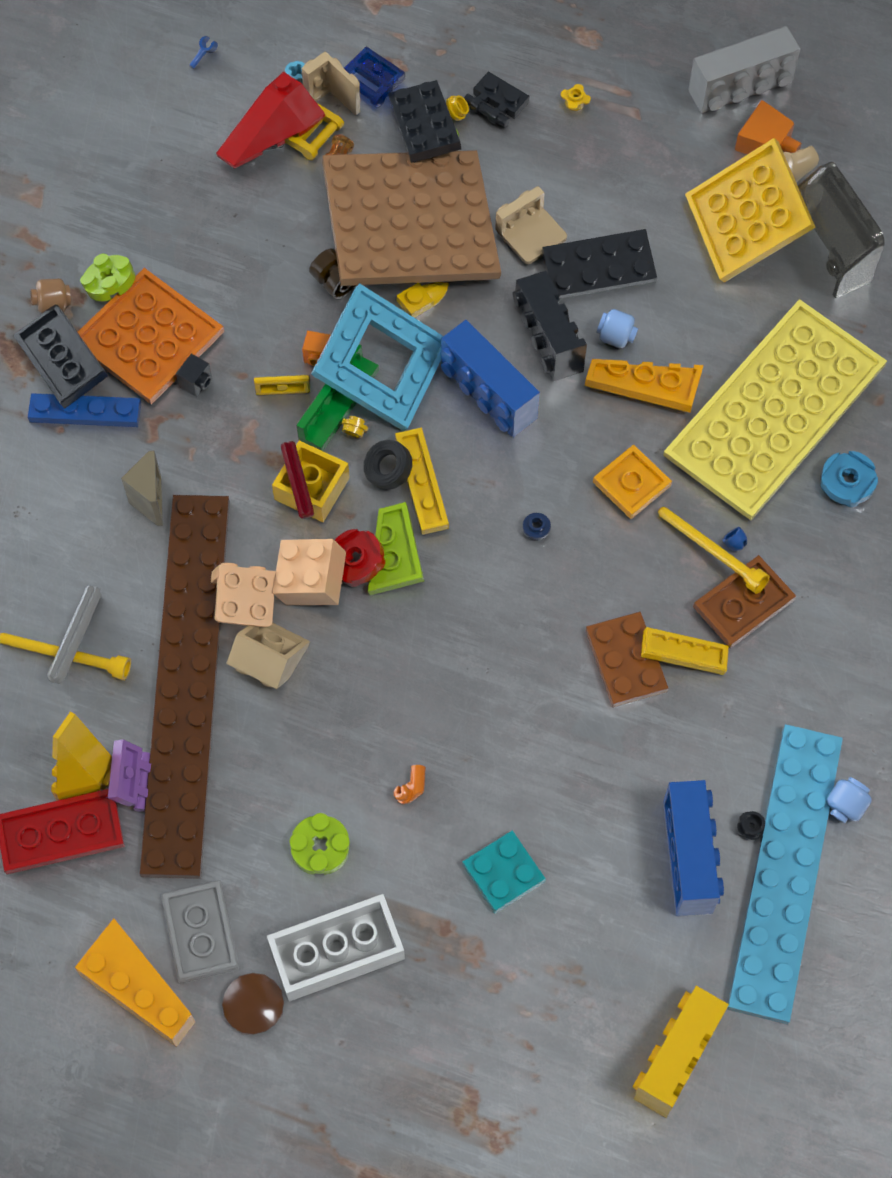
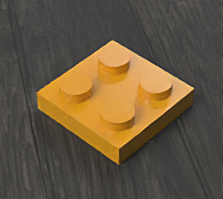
M634 444L593 477V483L630 519L634 518L672 485V480Z

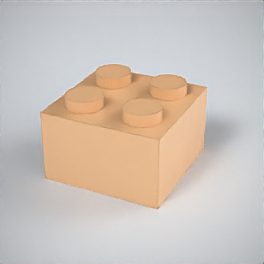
M334 539L281 540L272 593L286 606L338 605L346 551Z

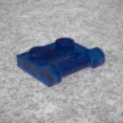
M367 46L344 67L349 74L354 75L358 73L379 87L377 91H374L358 80L360 83V94L368 98L370 103L376 108H379L384 103L388 93L392 92L405 80V72Z

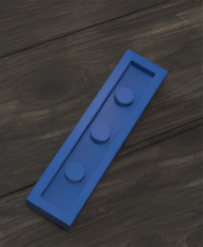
M31 393L28 420L29 423L138 428L141 400L140 398L81 396L64 409L54 394Z

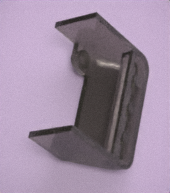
M828 162L810 174L798 185V188L816 227L814 230L829 251L826 268L829 274L837 280L832 294L834 298H837L872 282L885 240L880 227L834 162Z

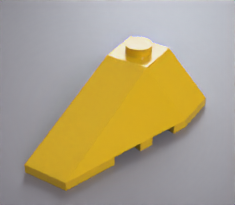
M70 711L53 735L52 758L56 759L57 762L52 769V776L57 778V782L51 785V792L56 801L105 790L107 786L109 787L112 756L77 715Z

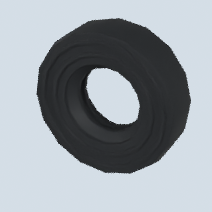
M390 439L379 441L373 445L367 452L364 460V473L367 480L377 488L385 490L395 489L402 485L412 470V457L409 450L400 442ZM388 455H394L396 458L394 470L389 474H382L380 471L381 461Z

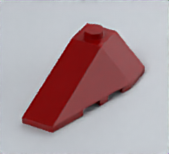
M282 72L265 87L216 152V155L235 169L261 156L263 150L275 144L279 147L285 144V139L297 133L299 136L307 133L325 117V113L301 82L286 72Z

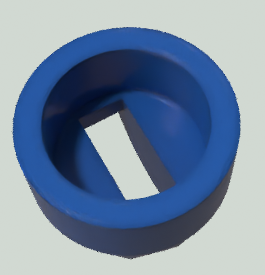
M737 527L727 533L722 541L731 551H741L747 545V536L741 527Z

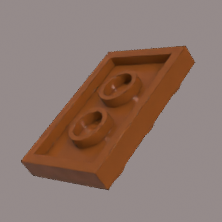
M760 555L746 564L750 569H761L770 576L767 585L760 593L755 594L748 589L743 581L744 578L735 572L695 601L693 608L724 643L729 645L730 649L796 599L793 591Z
M641 611L586 626V634L612 708L664 694L669 689L659 661L641 657L643 631L646 628Z

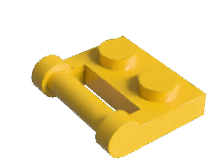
M320 104L318 105L324 111L325 117L307 133L301 136L297 133L285 139L286 144L301 152L305 158L311 161L318 155V150L331 135L344 126V121L341 117ZM323 121L327 122L328 124L310 144L307 143V138Z

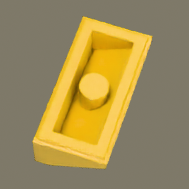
M310 375L254 377L256 395L309 393Z

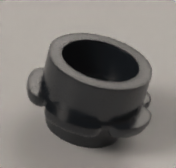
M750 811L743 813L739 817L740 822L737 824V829L741 835H745L749 840H757L760 835H763L765 819L760 813ZM752 823V824H754L755 827H754V828H750V827H749V824Z

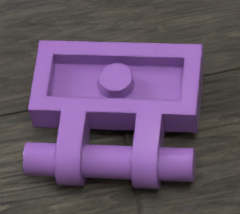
M124 739L114 741L108 791L109 799L125 806L134 805V811H145L146 798L148 797V774L151 769L149 752H142L141 747Z

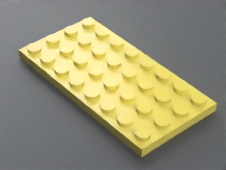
M799 299L664 450L663 456L751 521L886 366L887 360Z

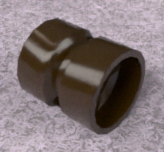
M330 248L321 252L309 267L310 274L320 284H323L325 290L334 299L345 297L356 286H341L335 249Z

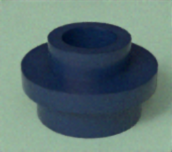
M531 513L523 521L524 533L533 540L545 538L551 530L549 518L542 513ZM537 522L541 523L542 526L539 528H535L532 526V524Z

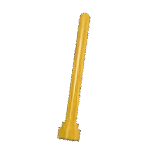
M661 507L658 510V515L742 576L746 587L752 592L758 594L765 588L770 576L763 570L750 569L668 508Z
M0 633V644L52 657L56 656L60 647L7 633ZM77 651L72 661L105 669L109 674H112L113 678L121 680L127 679L131 668V658L121 655L109 659Z

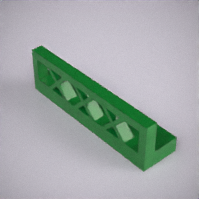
M359 344L350 364L374 378L379 372V365L363 357L362 345ZM325 384L296 425L298 440L324 451L342 425V419L347 418L356 402Z

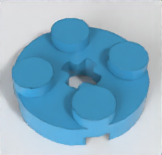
M849 451L848 454H840V452L833 454L825 462L822 469L820 487L832 500L848 507H856L859 503L868 500L874 493L878 483V477L875 472L876 467L867 456L856 451ZM850 473L853 474L855 482H846L842 475L848 476Z

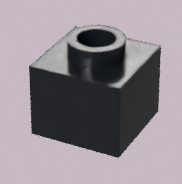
M191 353L176 372L178 386L197 397L202 389L206 390L212 381L210 364Z

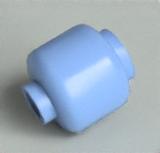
M612 309L608 314L603 313L596 333L600 334V340L603 343L622 349L626 346L627 342L633 343L638 328L634 327L635 318L632 315Z
M849 777L848 780H839L827 797V804L832 808L830 814L843 823H846L848 819L859 821L872 802V798L868 794L870 789L852 777Z

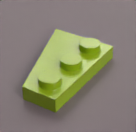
M403 502L380 508L375 536L384 548L386 563L384 568L369 582L368 593L370 596L425 581L407 503Z

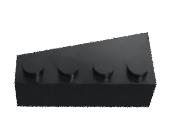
M547 271L517 279L516 289L513 291V299L516 306H521L522 319L526 329L530 328L532 331V343L535 350H540L542 354L541 362L545 373H550L554 382L584 372L587 343L584 338H578V327L574 321H569L566 305L564 303L559 305V293Z

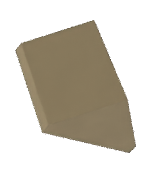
M153 450L148 451L121 480L129 504L155 525L163 526L162 479L156 454Z

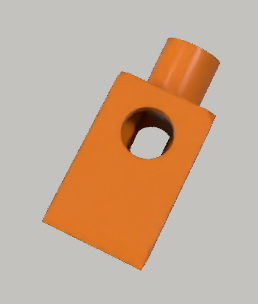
M761 100L738 133L735 150L748 155L775 138L783 152L795 153L801 148L802 143L791 138L794 122Z

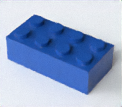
M464 320L441 338L442 371L449 378L453 377L459 383V387L467 396L471 395L477 401V405L485 414L489 413L495 419V423L501 431H507L514 438L538 419L540 392L467 320Z
M705 780L669 782L663 802L676 916L713 914L717 904H720V896H724V884L722 877L717 878L716 866H720L719 848H714L713 837H716L717 829L715 819H710L709 808L713 807L712 791L706 789Z

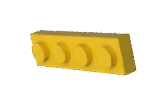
M422 427L395 433V440L404 445L412 457V470L407 478V483L421 534L425 535L449 529V522Z

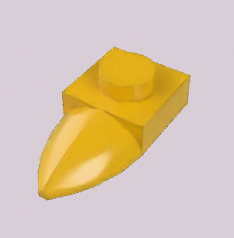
M433 282L421 286L420 283H416L397 295V302L406 313L415 318L438 304L445 296L449 284L446 282Z

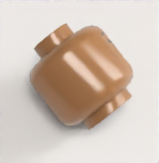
M62 279L38 280L36 289L30 290L31 304L37 305L38 311L41 314L55 304L63 312H65L67 306L71 305L70 287L65 285Z

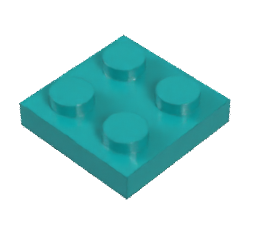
M513 830L462 861L463 867L495 914L546 882V878Z

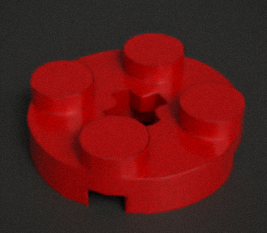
M350 529L335 539L346 551L342 577L343 583L351 587H357L370 581L384 568L386 563L384 548L379 539L370 531ZM354 552L362 553L357 562H350L353 559L352 554Z

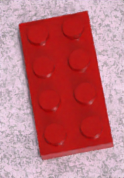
M109 789L0 814V850L6 875L125 847L117 802L108 798Z

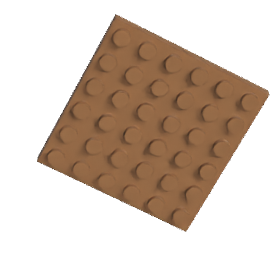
M477 150L454 151L411 163L408 153L323 155L322 164L341 286L358 285L359 283L361 285L500 279L501 268Z

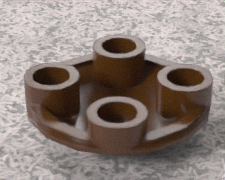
M250 973L242 975L231 982L224 993L222 1003L224 1016L231 1027L238 1030L242 1035L266 1032L283 1016L284 999L282 990L273 979L264 974Z

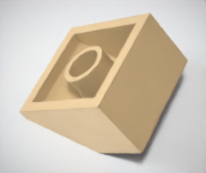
M273 622L268 628L247 626L236 634L226 664L234 667L241 674L250 675L260 680L264 686L278 689L289 680L307 650L310 641Z

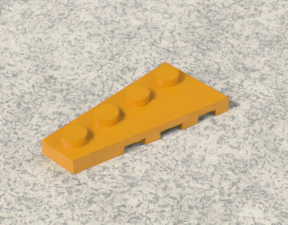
M592 359L584 386L691 413L704 365H694L693 368L681 367V364L669 363V366H653V362H642V364L633 365L623 360Z

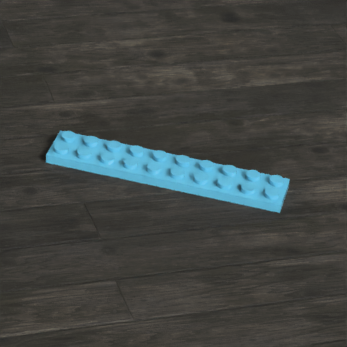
M786 724L783 728L765 818V827L761 838L727 1010L787 1025L790 1023L830 806L827 804V797L834 788L842 737Z

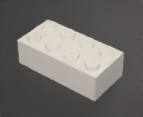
M384 894L267 935L289 1002L405 959L404 948Z

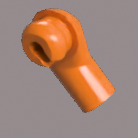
M412 765L410 782L395 788L394 797L399 803L409 804L423 794L425 766Z

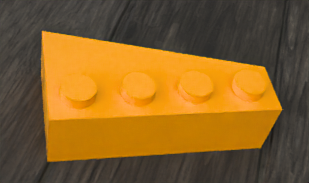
M113 918L75 966V969L82 978L177 1047L195 1024V1020L186 1006Z

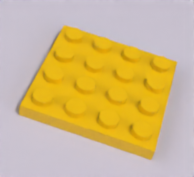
M775 138L685 194L718 277L724 283L816 228L781 146Z

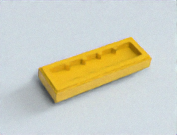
M646 627L643 631L641 657L724 675L727 672L729 645Z

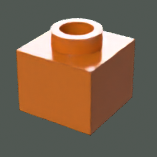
M307 330L302 348L304 363L315 367L331 336L330 334Z

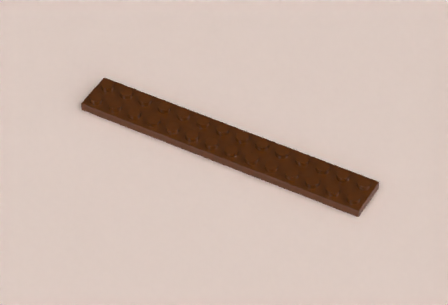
M173 495L149 762L151 769L148 774V797L146 798L140 865L141 877L201 879L221 624L215 620L217 583H211V575L218 565L225 563L230 505L229 496Z

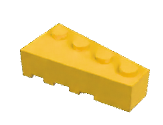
M697 985L692 993L685 991L677 1006L682 1010L677 1020L672 1017L670 1018L662 1033L667 1036L662 1047L658 1044L655 1045L647 1060L652 1063L648 1072L644 1073L641 1071L632 1087L637 1090L633 1099L667 1118L729 1004Z

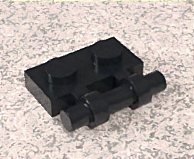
M489 71L473 88V94L476 97L470 94H466L464 97L468 106H470V110L475 113H482L488 117L490 122L495 125L500 124L503 127H507L510 122V118L505 115L507 114L515 119L530 100L529 95ZM487 103L494 106L495 108L493 109L492 107L488 106Z

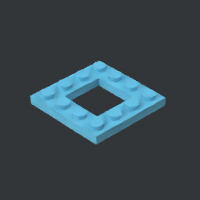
M359 283L347 302L311 375L402 431L408 429L441 361V338L443 335ZM369 324L413 351L394 391L350 364Z

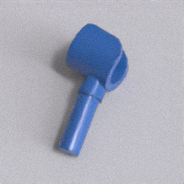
M203 36L199 41L200 49L189 66L195 69L207 52L213 53L217 50L218 43L213 41L210 47L207 48L206 43L210 37Z

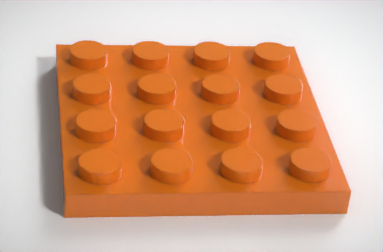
M143 268L135 276V281L128 291L122 295L117 293L78 331L102 367L151 405L177 380L176 372L191 353L200 357L225 332L224 326L146 268Z

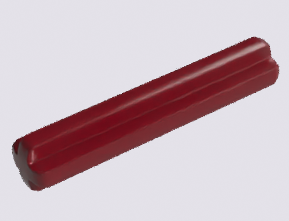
M294 441L283 442L281 444V451L299 517L301 519L310 518L314 515V509L296 444Z

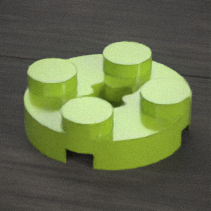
M102 253L94 258L93 264L87 268L84 275L80 278V282L91 299L95 301H108L112 299L110 295H114L117 292L119 295H122L129 290L135 281V272L127 257L121 255L108 256Z
M317 813L302 820L295 827L290 837L292 858L296 865L308 874H332L339 870L348 859L350 841L346 828L340 821L324 813ZM316 839L327 840L325 843L327 849L325 851L322 849L313 850Z

